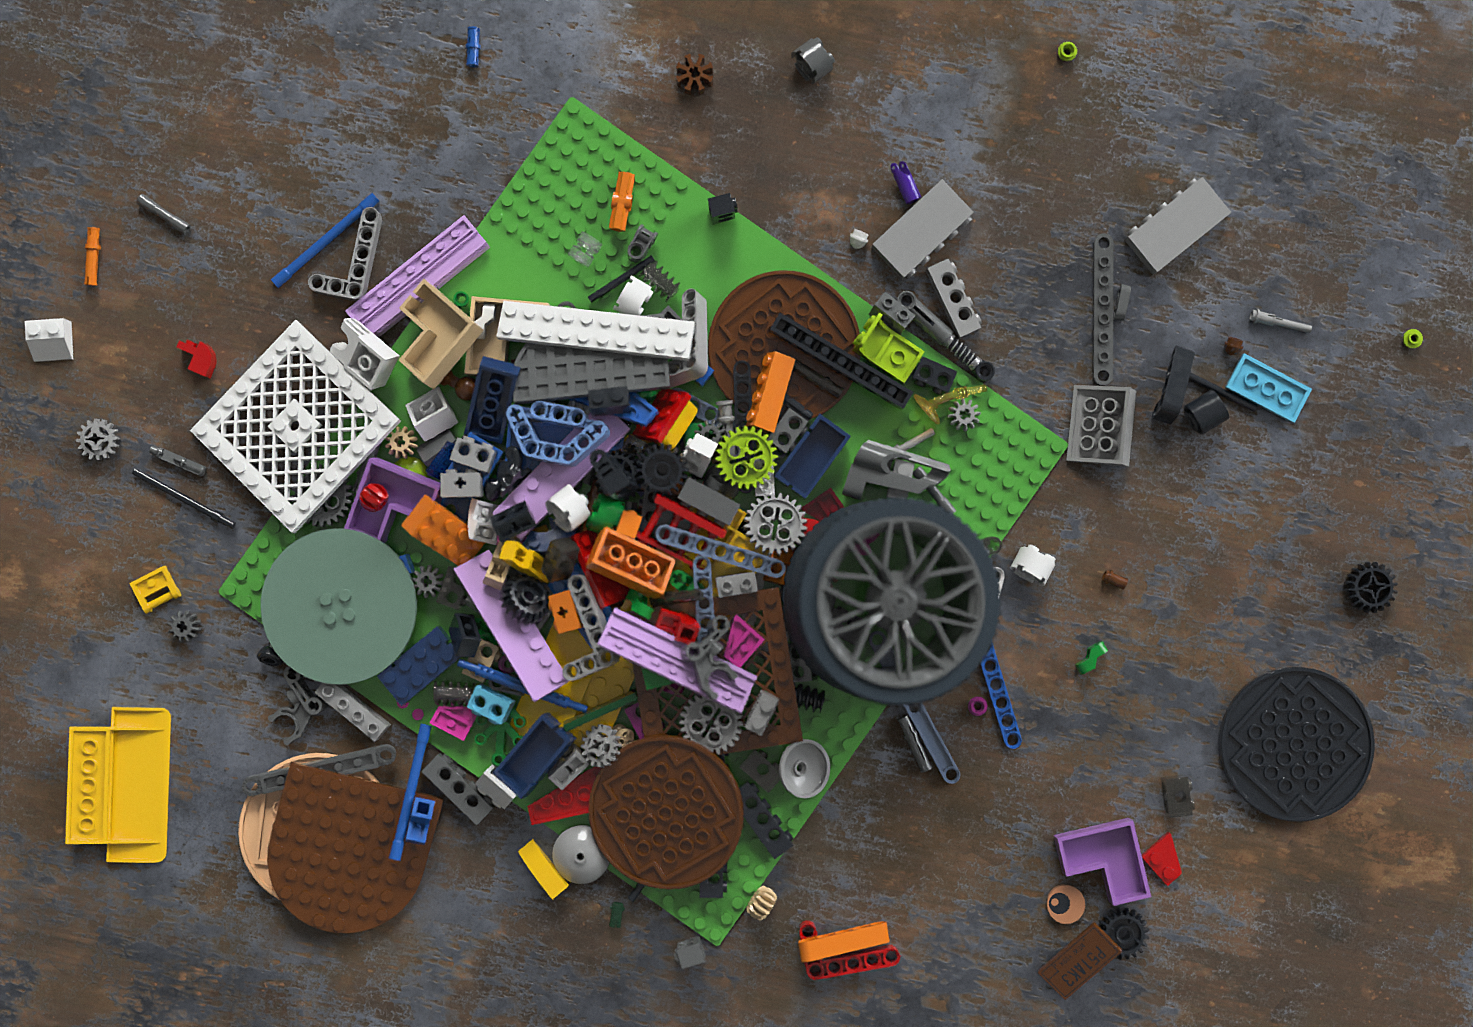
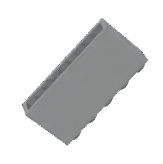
M1203 177L1198 181L1194 178L1186 185L1187 190L1183 193L1179 190L1171 197L1172 202L1168 205L1164 202L1156 209L1158 211L1157 214L1154 216L1149 214L1142 220L1143 225L1137 228L1135 226L1127 232L1129 236L1125 239V242L1152 275L1161 270L1231 213Z
M942 179L878 238L871 248L902 280L906 277L910 279L917 272L915 268L918 265L924 266L931 259L929 255L933 251L938 253L945 246L943 242L947 238L953 239L959 233L957 229L961 225L965 227L972 221L971 216L974 212Z

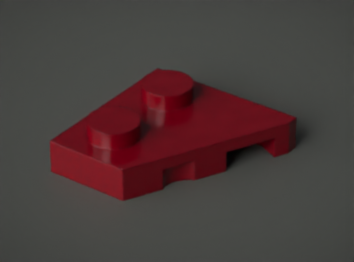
M830 487L801 507V510L821 521L823 518L829 517L831 513L845 507Z

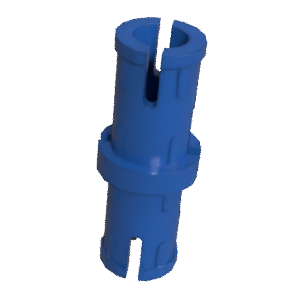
M471 26L467 28L468 40L467 44H465V49L467 50L466 66L478 67L479 50H481V45L479 44L480 28Z

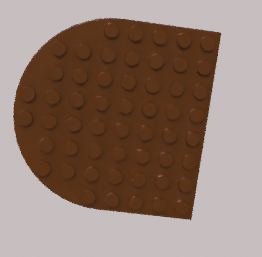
M291 762L267 853L268 872L278 898L298 919L312 927L328 932H361L387 922L409 903L421 882L444 798L415 792L413 804L415 797L435 801L425 845L405 842L404 839L401 860L389 859V855L395 838L406 789Z

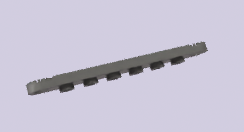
M1106 233L1099 234L1093 243L1092 377L1093 381L1099 386H1105L1113 379L1114 242L1112 237ZM1104 238L1109 245L1107 248H1101L1098 241ZM1100 371H1105L1108 374L1106 381L1098 379Z
M384 744L303 763V765L347 775L392 764L396 758V750L393 746ZM389 750L392 756L389 759H384L381 756V752ZM289 767L246 777L242 783L243 793L248 796H255L283 790ZM255 782L258 788L250 790L247 788V783Z

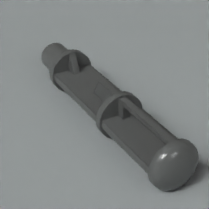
M151 446L149 453L156 455L158 459L200 477L206 473V466L164 448Z

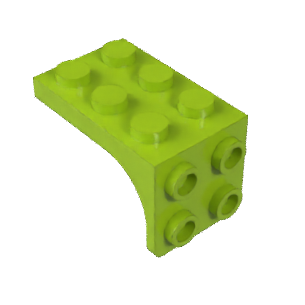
M878 313L876 316L872 315L863 326L865 331H862L853 342L855 347L852 351L904 384L925 351L885 325L881 320V313Z

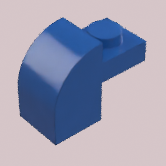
M415 797L405 842L425 845L435 801Z

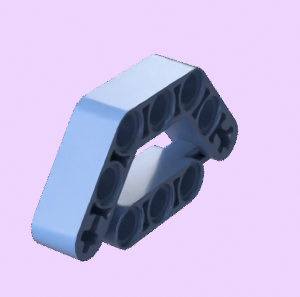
M537 401L532 404L531 408L516 404L511 405L506 412L522 452L532 460L575 467L606 441L610 435L607 425L599 420H590L588 415L578 408ZM540 408H545V413L541 416H538V410ZM563 411L564 416L561 419H556L557 413ZM516 412H520V413L518 414V416H519V419H520L522 422H520L517 418H515V417H516ZM582 415V421L575 423L576 416ZM530 419L559 426L583 429V431L566 446L539 440ZM524 428H528V434L521 436V431ZM598 428L601 429V431H602L601 434L598 433V431H597ZM589 440L588 446L581 448V442ZM536 445V451L529 454V448ZM550 449H555L554 456L548 458V451ZM574 453V458L571 461H566L567 454Z

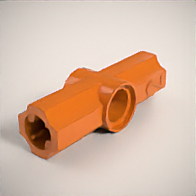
M624 171L618 174L616 190L613 192L611 202L612 213L609 223V229L617 232H625L628 214L631 211L633 202L632 191L635 174Z

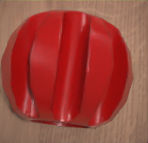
M371 483L361 491L359 501L365 510L377 512L386 505L389 496L387 490L382 485Z

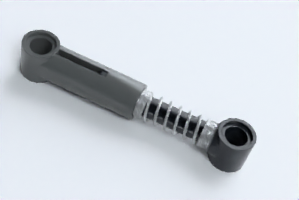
M903 291L899 294L896 300L900 304H902V298L907 297L910 299L911 305L904 307L915 314L913 321L939 345L947 346V349L950 348L951 352L955 353L954 355L959 356L958 359L961 358L962 362L966 363V366L972 371L977 380L987 382L994 376L995 368L993 364L984 361L978 356L976 357L975 353L970 352L971 349L968 350L967 346H963V342L960 343L959 339L955 338L953 331L924 306L914 293ZM981 367L988 369V376L984 377L980 374Z

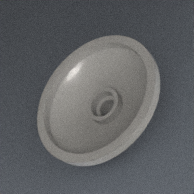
M803 739L802 742L791 743L785 749L779 763V775L784 788L790 794L799 798H810L822 791L829 779L830 761L825 749L819 743Z
M577 825L570 827L561 833L554 844L552 852L554 866L564 879L572 883L586 884L593 882L603 875L609 865V861L600 851L590 826ZM582 853L584 859L579 860L577 854Z

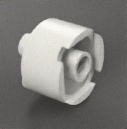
M631 275L629 280L633 282H627L616 302L620 305L618 307L614 305L613 310L620 314L640 316L644 310L641 305L644 301L646 303L649 301L653 291L650 290L651 286Z
M570 485L563 487L545 502L549 515L553 513L556 517L553 521L566 532L574 530L591 516L586 506L588 504L586 497L582 494L578 495Z
M1029 544L1028 547H1021L1010 569H1015L1014 573L1031 583L1036 580L1039 581L1038 585L1045 586L1055 567L1054 562L1056 559L1051 555L1041 554L1038 552L1039 549Z

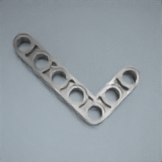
M367 207L362 212L348 280L314 274L308 280V285L314 292L351 301H358L367 293L382 224V216L375 208ZM375 213V220L368 221V216ZM367 232H372V237L369 240H364V235ZM367 250L368 256L361 259L360 253ZM359 269H364L362 277H356V272ZM317 280L323 281L320 288H315ZM340 283L341 290L339 292H334V286ZM359 287L360 293L357 296H353V289Z
M692 288L686 290L682 295V321L695 322L689 361L675 359L669 361L670 388L701 378L708 370L707 301Z
M585 575L572 576L568 581V587L594 653L564 666L562 673L564 678L569 681L582 679L615 665L620 659V656L597 646L599 642L598 636L600 633H603L607 620ZM578 579H581L582 581V587L580 589L577 586ZM585 597L590 601L588 607L584 604ZM593 615L597 618V623L595 625H593L591 622V617ZM607 652L611 654L610 662L605 657ZM590 659L594 662L593 669L588 665ZM572 667H575L577 670L576 676L571 672Z

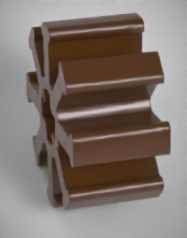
M691 54L685 55V63L688 64V67L681 65L680 62L677 63V74H683L676 76L677 84L681 87L682 84L688 82L687 86H685V93L691 95L692 88L696 85L699 95L705 93V87L702 86L701 82L712 87L713 76H708L707 74H713V65L709 62L708 65L702 67V64L705 63V56L702 54H698L697 63L693 64ZM698 72V77L696 75V78H693L691 73Z

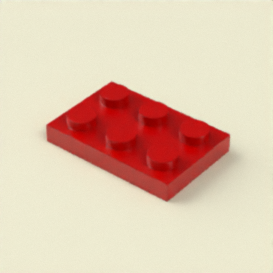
M662 389L651 404L659 413L647 427L637 424L632 435L636 439L661 444L691 399V396L683 391Z

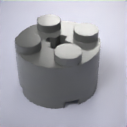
M818 37L809 39L791 53L792 59L795 57L797 61L794 64L796 69L806 81L812 80L811 84L816 83L833 70L835 59L831 53L826 52L822 41Z

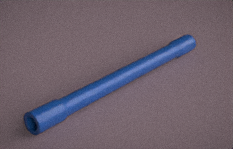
M373 193L367 196L353 211L290 265L276 274L271 281L278 288L281 287L295 272L361 217L365 208L374 207L380 202Z
M420 724L417 745L389 859L401 860L424 753L432 728L430 725Z

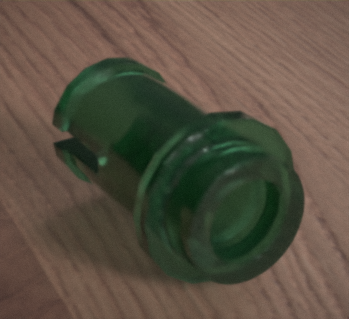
M612 902L610 906V927L615 928V925H617L616 928L621 927L622 913L625 911L624 904L621 902Z

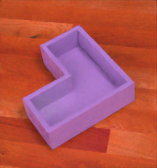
M378 457L369 458L344 529L364 532L386 543L397 511L409 516L425 494L440 504L442 500L441 483ZM371 483L382 485L387 490L389 496L386 505L377 512L365 510L359 501L361 491Z
M1130 818L1053 835L1062 873L1066 877L1101 869L1108 901L1113 906L1151 897L1134 822Z

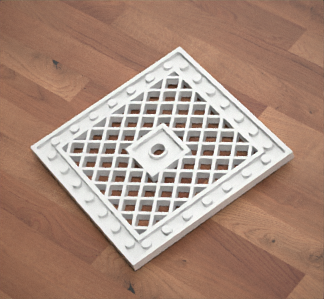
M297 320L279 336L190 430L294 534L401 422L393 412L363 383L343 367L344 365ZM300 355V364H292L293 356ZM306 357H307L312 363H305ZM300 368V377H292V369ZM305 368H313V376L305 377ZM318 368H319L326 376H318ZM287 369V378H279V370ZM274 373V378L269 379L270 376ZM319 380H326V389H318ZM305 381H313L312 390H305ZM331 381H332L338 388H331ZM287 382L286 391H279V383ZM292 382H300V390L292 391ZM266 383H274L273 392H266ZM261 387V392L255 393ZM326 393L325 402H318V394ZM331 393H339V401L331 402ZM305 394H312V403H305ZM344 394L352 401H344ZM292 395H299V402L296 399L292 400ZM273 396V405H266V397ZM279 396H286V404L279 405ZM253 397H260V406H253ZM344 405H352L351 414H344ZM331 406H338V415H331ZM357 406H358L364 413H359V414H357ZM312 407V414L305 408ZM318 407H325V415L317 416ZM273 409V418H266V410ZM253 410H260V419H253ZM240 411H247V420H240ZM351 418V427L343 428L344 419ZM357 418H365L364 427H357ZM331 419H338V428H330ZM318 420H325V429H319L322 424ZM295 421H298V422H299V427H298V429L295 430V431H292V429H291L292 423L295 422ZM260 423V432L252 433V424ZM265 423H270L268 427L272 430L271 432H265ZM240 424H247V433H239ZM227 425H234V434H226ZM356 431H362L356 438ZM338 432V441L330 442V433ZM343 432H351V441H343ZM317 433H325V442H317ZM265 436H273L272 445H265ZM247 437L246 446H239V438ZM252 437H260L258 446H252ZM278 437H279L285 444H278ZM312 437V443H306ZM227 438H234L233 444ZM343 445H349V446L343 451ZM325 446V455L317 456V447ZM330 446H338V455H330ZM304 447H312L311 456H304ZM285 448V457L278 458V449ZM265 449H272V458H265ZM246 450V457L240 451ZM252 450H259V459H252ZM291 450L295 453L298 452V457H291ZM330 459H336V460L330 465ZM311 460V470H304V461ZM317 460H324V469H317ZM291 461H298V470L290 471ZM272 462V472H264L265 463ZM278 462H285V471H277ZM252 463H259V470ZM322 473V475L316 480V474ZM298 474V484H290V475ZM303 474H311V483H303ZM277 475H285V484L277 485ZM265 476H272V483ZM309 487V488L303 493V488ZM290 488H298V497H290ZM278 489H285L284 495Z

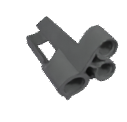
M868 440L861 446L851 464L842 495L861 500L866 482L920 494L925 489L932 488L944 481L949 476L951 469L949 464ZM896 457L932 468L925 477L919 480L890 471L893 459Z

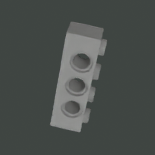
M946 259L927 268L926 273L957 339L978 331L981 328V319L978 314H974L972 309L974 307L973 302L969 296L966 297L964 292L965 285L956 276L957 269L953 262L950 263L949 259ZM949 277L952 284L949 286L944 285L942 278ZM950 295H958L960 301L958 303H953L950 299ZM960 311L966 312L968 319L961 320L958 313Z
M322 683L315 692L373 741L379 740L391 725L342 684Z

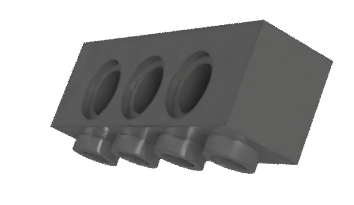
M439 753L421 772L468 818L478 825L495 807L492 802L493 799L488 795L480 793L473 780L470 782L465 777L467 774L460 767L456 768L448 755ZM443 769L450 771L451 776L449 779L442 777ZM456 783L464 785V792L456 790ZM470 796H475L478 799L477 806L470 804Z

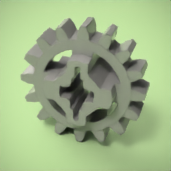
M94 419V423L88 420V426H80L83 431L77 432L80 439H76V442L81 443L78 449L84 450L83 456L89 455V459L94 460L96 458L101 461L103 457L106 459L110 458L108 453H116L113 448L119 447L116 441L120 440V437L115 436L119 431L112 429L114 424H107V420L102 419L100 422V419ZM99 437H100V438H104V439H100V440L97 441V442L92 441V440L98 439Z
M598 724V727L592 726V731H586L587 738L582 737V740L585 741V744L581 745V748H585L582 755L587 756L585 761L591 762V766L602 768L605 765L610 766L611 761L617 760L615 754L621 753L617 750L618 747L622 746V744L617 742L621 737L615 736L617 730L611 729V726Z

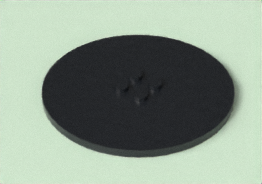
M1285 667L1261 674L1247 683L1235 695L1221 723L1219 752L1226 777L1237 794L1245 802L1273 818L1304 822L1320 819L1335 813L1358 794L1371 771L1375 752V740L1367 710L1358 696L1346 684L1334 676L1316 669Z

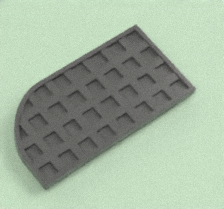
M661 313V314H652V315H642V316H646V317H655V318H664V319H665V314H664V313ZM526 343L514 366L521 367L513 393L515 404L588 397V390L623 386L628 387L629 393L671 389L669 362L666 358Z

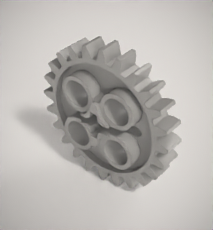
M774 493L771 494L769 499L764 495L763 501L757 498V505L751 503L750 507L752 510H747L746 512L750 517H745L744 519L745 522L749 523L744 525V529L750 530L746 533V537L752 536L749 543L756 542L755 549L762 547V553L769 550L770 556L773 554V551H776L778 556H780L781 550L785 554H788V548L794 551V543L800 545L801 541L798 538L803 539L805 535L802 532L807 531V527L803 526L807 523V519H802L805 516V512H799L802 506L798 505L795 507V499L789 502V495L782 499L781 493L778 495V498H775ZM779 508L776 537L773 541L771 539L776 509ZM770 510L773 515L765 517L762 512ZM789 513L792 518L784 520L781 515ZM765 528L769 530L770 534L763 536L759 531ZM784 531L788 533L789 537L782 539L778 534Z
M699 694L695 695V700L690 698L688 701L690 705L685 704L683 708L686 711H682L680 714L685 718L679 721V723L685 725L680 731L687 732L683 738H690L712 752L715 749L718 754H720L721 748L727 751L728 745L733 747L735 744L733 740L738 741L740 738L736 733L739 734L743 731L738 727L744 724L743 721L738 720L743 714H739L704 696L700 697ZM704 705H709V706H711L712 709H713V712H712V713H707V712H705L703 706H704ZM718 708H721V711L715 719L714 724L709 729L707 735L703 737L702 734L708 726L710 720L714 716L716 710ZM720 716H727L730 722L723 723ZM694 722L702 723L703 729H696ZM717 732L720 739H713L710 733Z

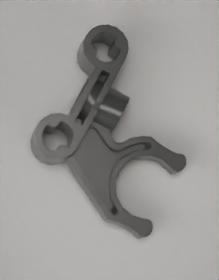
M717 616L711 619L707 624L709 634L699 644H688L680 652L683 661L693 664L699 688L710 700L718 698V693L709 686V676L714 670L723 671L729 680H734L738 677V674L730 668L728 663L723 661L715 662L713 660V657L724 647L718 640L728 631L730 626L729 620L725 616ZM717 622L720 623L719 629L716 627L718 625ZM692 649L695 655L690 656L689 650Z
M289 666L284 670V677L291 687L286 694L295 707H281L274 714L268 716L270 722L276 721L281 715L290 716L294 720V734L284 739L285 745H289L297 738L302 737L313 715L325 711L328 703L321 697L313 695L303 680L305 676L297 672L295 677L293 674L295 670ZM318 702L319 707L316 708L314 703Z

